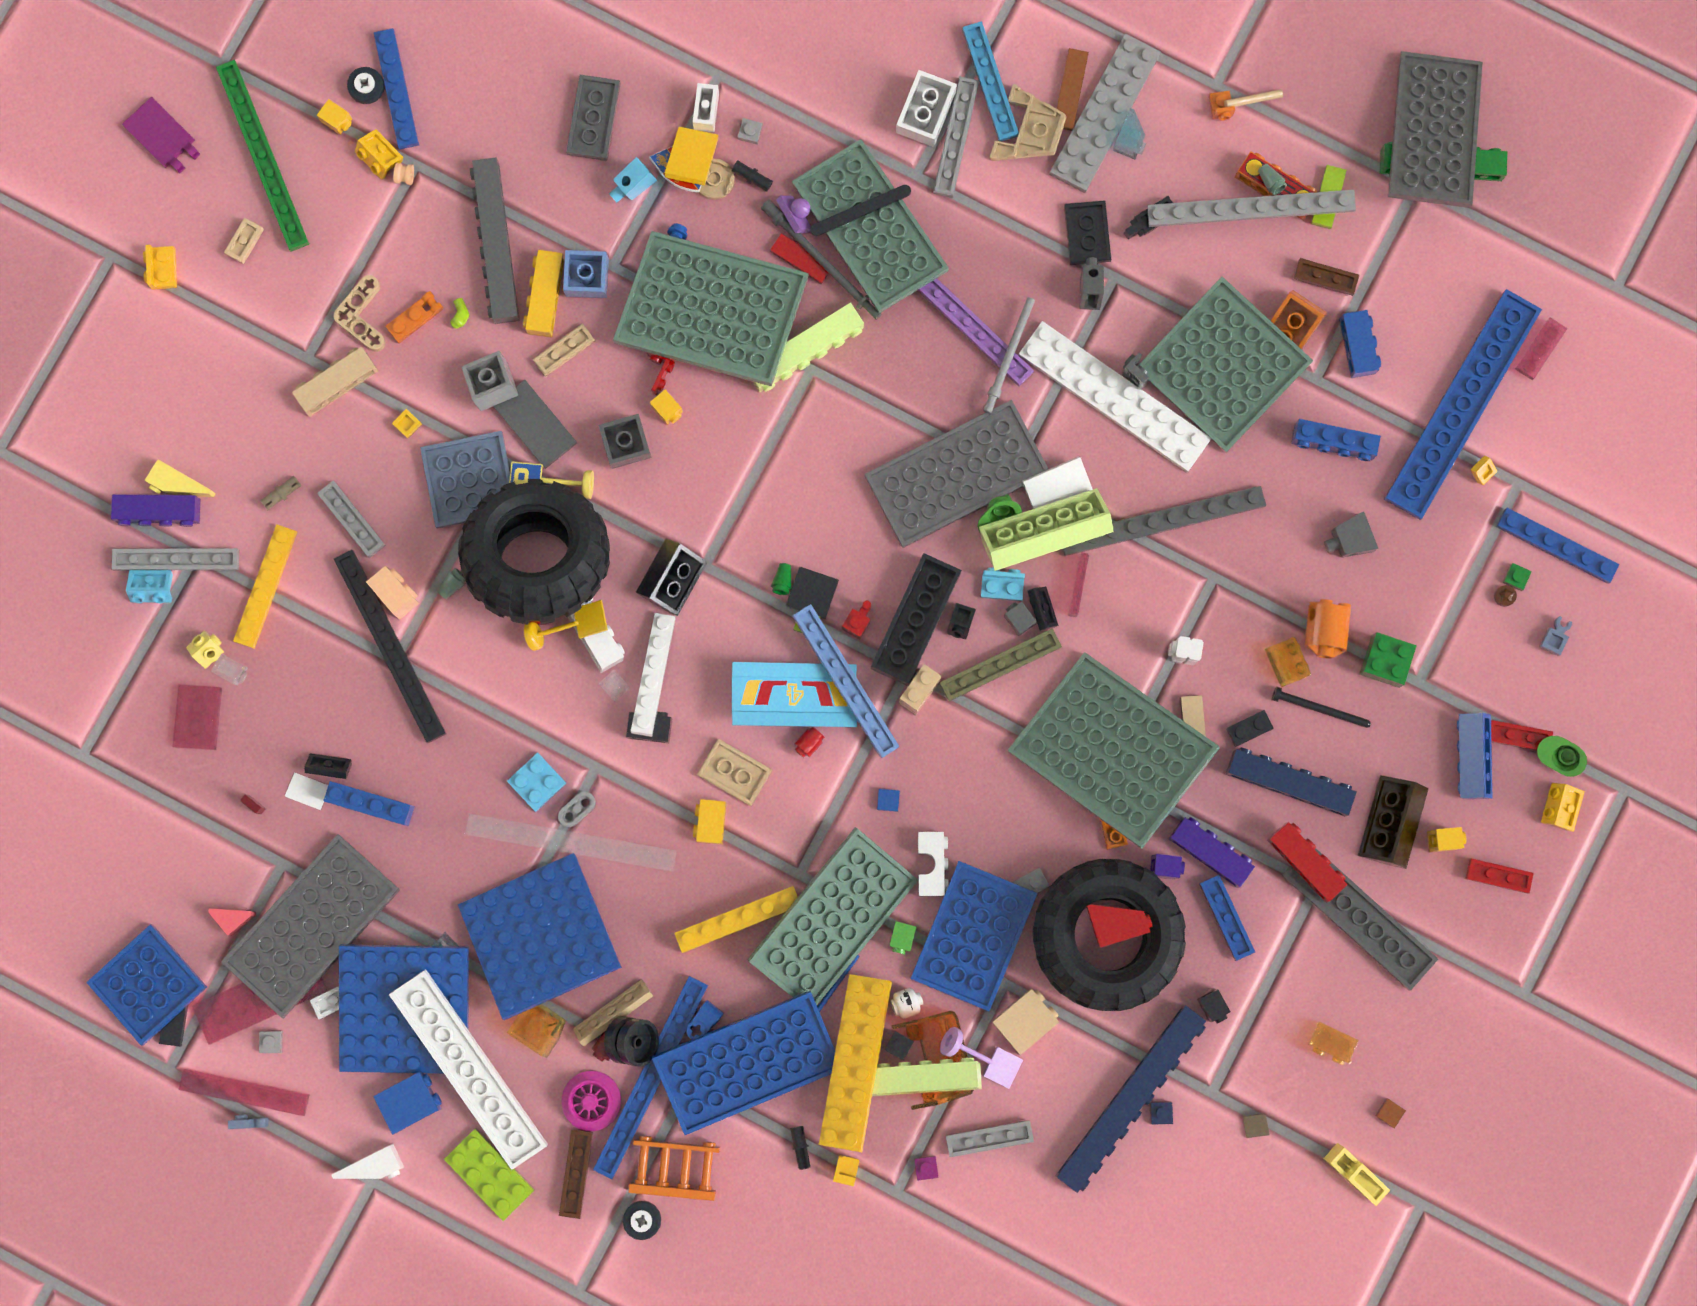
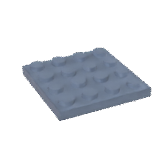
M502 431L420 447L435 527L437 529L465 523L469 514L473 510L478 509V503L490 492L495 494L501 491L502 485L508 484L510 481V467Z

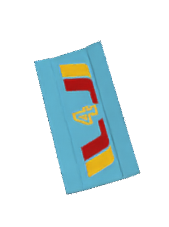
M732 662L733 726L857 727L855 716L822 664ZM848 664L856 676L857 664Z

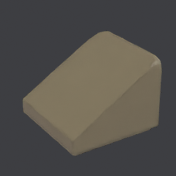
M1265 1113L1242 1117L1246 1138L1270 1135Z

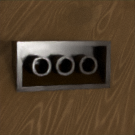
M1380 775L1358 856L1389 866L1407 869L1429 788L1414 781Z

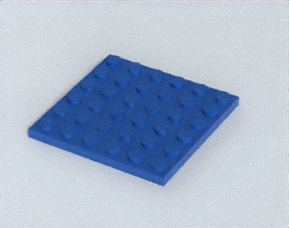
M575 853L458 904L503 1020L622 968Z
M340 944L339 1072H422L444 1074L389 994L426 969L468 1029L469 947Z

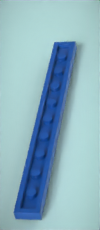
M691 976L688 977L659 1036L656 1054L680 1044L687 1026L691 1022L709 985ZM653 1060L644 1066L593 1169L610 1179L614 1178L661 1083Z

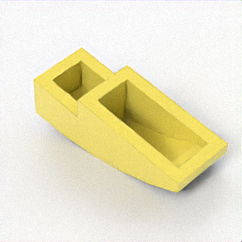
M1336 1143L1323 1158L1375 1206L1390 1191L1366 1166L1339 1143Z

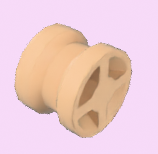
M396 163L393 176L394 183L405 182L407 185H412L414 165L408 164L403 166L401 163Z

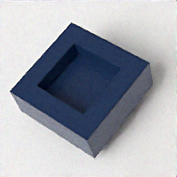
M1172 1102L1150 1103L1152 1125L1173 1124Z

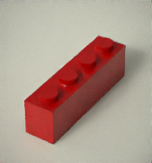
M1284 823L1267 841L1325 903L1330 902L1348 885L1344 881L1346 879L1339 870H1333L1330 866V860L1324 854L1319 855L1317 853L1315 844L1307 838L1305 840L1300 833L1302 831L1296 824Z

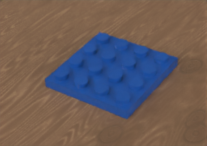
M152 924L86 982L141 1046L145 1045L207 988L204 982Z

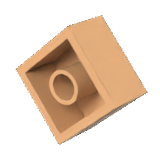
M385 566L366 583L396 617L401 619L419 604L415 599L418 595L407 583L403 585L404 578L394 568L390 570Z

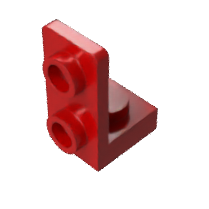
M647 352L650 361L658 365L664 363L651 389L652 394L657 395L658 391L662 392L664 389L667 372H672L675 362L673 359Z

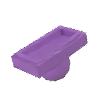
M780 195L776 202L794 232L809 233L811 225L806 219V216L810 213L809 202L803 198L795 200L793 196Z

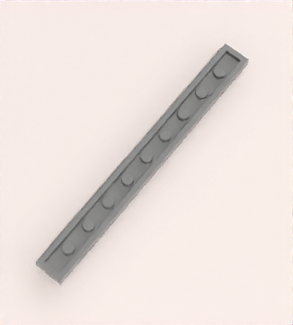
M1354 190L1147 206L1149 227L1356 211Z

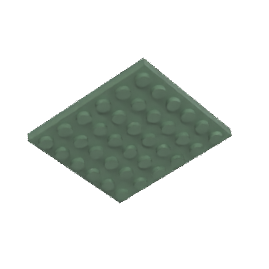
M1221 277L1139 365L1148 372L1149 381L1227 453L1313 360L1225 278Z

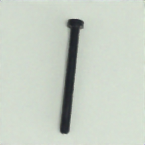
M1277 686L1272 695V700L1276 702L1280 699L1365 728L1371 725L1368 719L1282 692V688Z

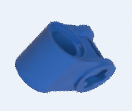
M707 1000L687 1026L686 1032L690 1039L699 1037L697 1034L692 1036L693 1030H691L693 1026L698 1027L699 1025L702 1032L700 1036L707 1034L724 1013Z

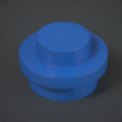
M678 223L672 224L667 231L669 236L684 240L688 236L687 228Z

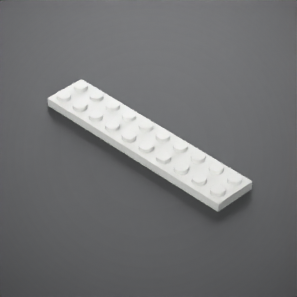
M1043 321L1018 354L1019 357L1187 473L1212 439Z
M426 969L389 994L511 1170L547 1147L548 1143Z

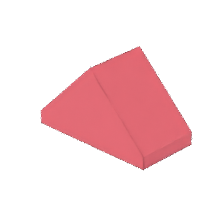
M211 908L208 911L222 930L229 936H233L256 916V912Z

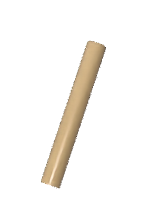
M1280 89L1225 100L1224 106L1237 107L1282 98L1283 91Z

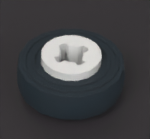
M360 67L350 74L347 80V89L350 96L356 102L371 104L382 96L384 81L375 69Z
M648 1201L634 1202L626 1209L623 1215L624 1230L630 1237L636 1240L650 1239L658 1232L661 1226L660 1211L654 1204Z

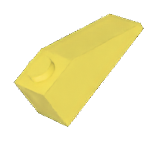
M160 460L156 461L145 479L150 484L149 488L158 494L161 491L168 495H196L200 497H214L216 494Z

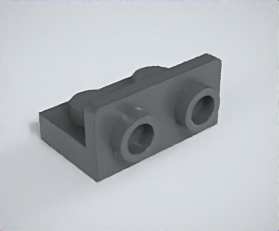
M1139 352L1136 356L1132 354L1125 361L1122 375L1142 390L1146 386L1149 377L1147 376L1148 372L1139 365L1137 367L1142 357V354Z

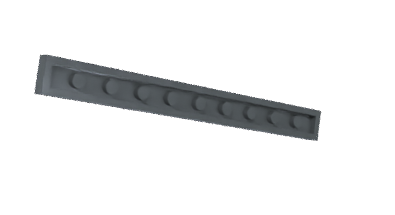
M1258 486L1112 522L1114 532L1063 549L1064 555H1073L1263 508L1266 506L1262 488Z

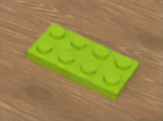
M476 1128L444 1159L502 1221L535 1190L515 1168L511 1170L502 1155Z

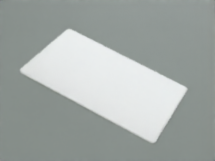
M294 773L285 797L321 810L328 785Z

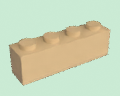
M362 347L350 350L347 353L348 356L342 360H335L330 364V368L317 372L313 375V379L296 386V390L292 393L309 417L379 372Z

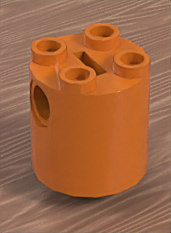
M1321 599L1320 602H1310L1305 648L1312 650L1316 657L1326 659L1334 658L1346 652L1351 604L1338 603L1336 605L1333 604L1332 600Z

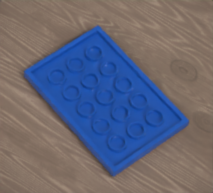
M958 861L911 979L990 1011L1038 893Z

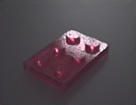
M178 685L172 747L216 750L222 695L221 687Z

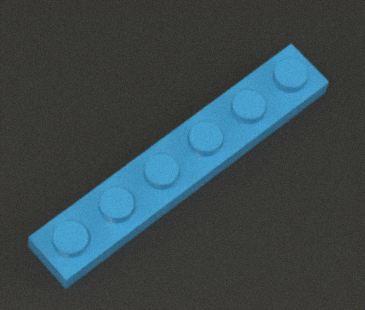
M981 21L964 26L962 31L998 140L1005 141L1018 137L1019 132L983 23Z

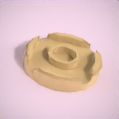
M712 159L705 186L702 185L699 191L700 195L707 199L718 200L730 194L734 187L735 177L729 164L721 159Z

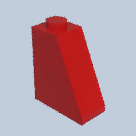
M1092 904L1086 906L1099 948L1150 933L1149 928L1153 927L1149 914L1145 915L1144 911Z

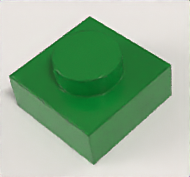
M1512 563L1503 583L1523 591L1532 571Z

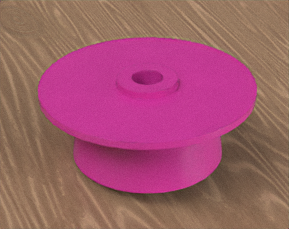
M585 1071L574 1076L565 1086L561 1100L562 1109L567 1120L576 1128L584 1131H598L609 1126L616 1119L621 1108L620 1090L615 1081L608 1075L598 1071Z

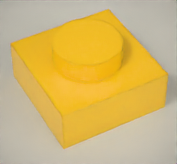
M407 409L392 422L407 439L422 425Z
M1485 455L1470 469L1477 483L1484 485L1497 472L1492 460Z

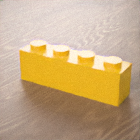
M538 250L537 256L533 257L532 267L535 268L534 276L531 275L529 287L532 288L531 296L528 295L526 307L529 310L528 315H525L523 319V327L526 328L529 335L553 337L565 260L563 253Z

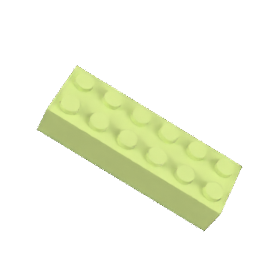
M1097 488L979 527L983 546L995 571L1114 532L1111 514Z

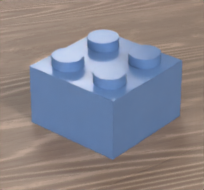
M565 250L563 291L566 297L607 298L609 265L607 252Z

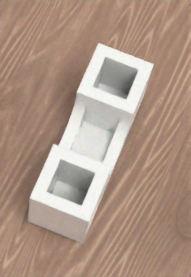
M918 832V854L930 855L935 862V868L931 873L918 875L919 896H945L949 882L948 879H944V870H948V858H944V849H948V837H944V832Z

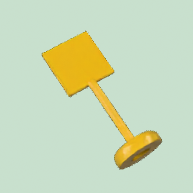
M602 600L582 605V608L574 613L575 621L543 631L535 622H529L528 625L525 624L524 637L527 645L533 651L540 650L544 645L545 635L577 626L579 639L608 631Z

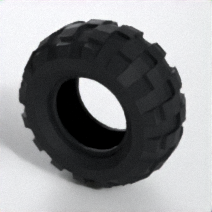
M528 479V483L516 485L514 481L502 485L501 491L495 494L490 492L478 503V509L473 510L469 514L462 527L463 535L458 543V556L462 576L466 581L468 590L477 601L484 603L487 610L502 618L505 616L510 617L512 622L528 625L529 621H540L542 625L553 623L555 618L563 615L569 617L582 608L581 604L583 602L588 603V601H591L601 588V580L607 576L610 564V544L603 518L598 512H595L593 504L578 492L572 493L571 488L555 481L552 484L543 483L541 479ZM529 532L550 533L560 538L568 547L565 556L560 562L542 572H521L508 566L502 559V554L508 544L518 536Z
M1097 859L1071 868L1049 886L1036 910L1033 926V943L1036 959L1041 971H1043L1050 984L1060 994L1086 1008L1099 1011H1123L1149 1002L1170 984L1178 972L1177 969L1182 957H1184L1186 925L1183 913L1176 901L1177 898L1169 886H1166L1158 878V875L1146 867H1141L1131 861ZM1098 900H1114L1125 904L1131 910L1144 911L1145 915L1149 914L1153 927L1149 928L1150 933L1142 935L1141 947L1135 958L1129 964L1117 970L1104 971L1095 968L1082 957L1076 946L1075 927L1077 920L1087 905Z

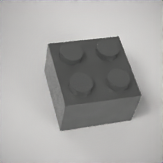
M639 414L598 425L612 469L652 458Z

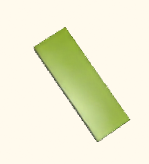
M1326 165L1319 192L1341 191L1347 170ZM1336 213L1313 215L1311 224L1331 229Z

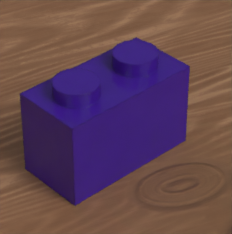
M1163 854L1151 856L1150 871L1158 875V878L1178 879L1181 874H1184L1185 862H1182L1181 856Z

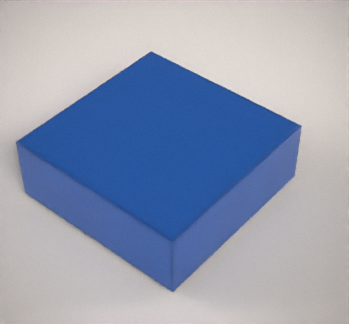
M879 789L877 810L898 812L900 790Z

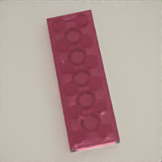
M322 977L297 1005L327 992ZM244 983L192 1006L208 1045L277 1015Z

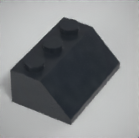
M666 538L636 593L651 603L678 616L708 562L682 544Z

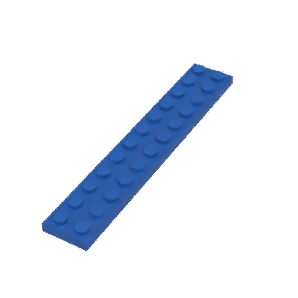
M1508 289L1503 292L1384 500L1419 520L1423 518L1542 311L1541 308Z

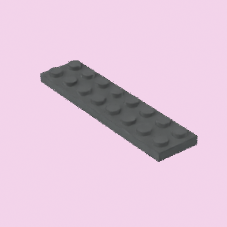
M1315 848L1317 853L1321 855L1322 853ZM1331 862L1330 866L1333 868V870H1334V871L1339 870V869ZM1291 866L1282 874L1288 882L1409 991L1414 988L1437 962L1438 958L1341 870L1339 871L1345 876L1346 879L1344 881L1348 885L1330 902L1326 903Z

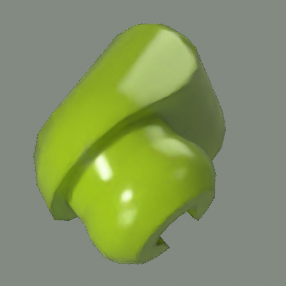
M463 298L453 301L457 312L450 323L455 329L463 327L469 318V312Z

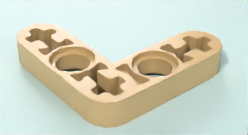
M367 275L359 281L335 310L334 319L370 350L378 352L384 349L386 344L385 338L380 332L359 317L360 313L380 290V283L376 277ZM373 282V285L375 287L373 289L370 287L367 289L366 283ZM360 289H362L363 292L365 291V293H366L368 296L365 297L364 294H363L362 292H360ZM355 296H360L363 299L359 306H354L351 303ZM349 305L350 308L355 312L352 313L351 310L349 311V309L346 306ZM347 313L348 319L341 320L340 314ZM363 324L365 331L362 334H356L354 332L356 325ZM370 334L374 339L379 337L380 344L372 346L373 343L367 336Z

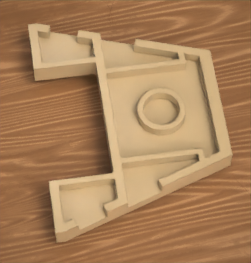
M1013 84L1008 98L1009 104L1027 108L1016 144L995 140L990 159L992 161L1055 155L1066 115Z

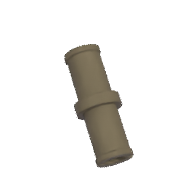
M293 475L281 486L277 485L274 487L275 490L260 501L267 510H270L281 500L285 501L289 494L302 485Z

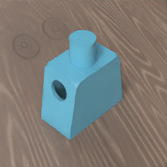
M636 157L613 179L618 186L609 194L617 203L625 196L633 200L654 184L657 179Z

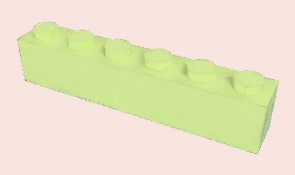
M851 303L847 304L786 343L772 387L753 382L758 391L764 390L767 392L775 387L776 382L781 379L782 381L787 380L793 375L792 372L795 370H803L808 367L811 360L815 358L821 359L832 347L836 349L845 343V339L850 336L854 338L861 334L864 322Z
M962 1058L961 1062L953 1063V1059L940 1060V1064H932V1061H919V1065H911V1062H900L895 1067H890L888 1063L877 1064L872 1096L982 1089L981 1066L979 1062L974 1061V1058Z

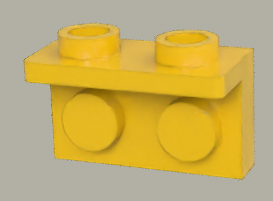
M377 129L360 138L355 148L357 157L364 161L370 167L372 173L381 180L386 177L387 171L394 168L396 163H402L404 158Z
M145 245L146 251H143V261L146 264V271H144L145 283L152 290L177 288L175 247H152L151 245Z
M1552 783L1541 823L1574 832L1585 791L1567 784Z

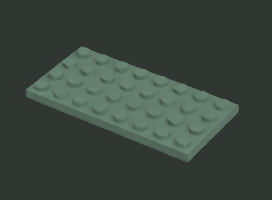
M862 139L792 181L801 198L809 202L810 211L817 222L895 189ZM902 199L826 232V235L866 295H868L878 313L883 312L949 271V267Z
M855 827L747 960L792 997L811 990L816 1005H818L917 883L918 879Z

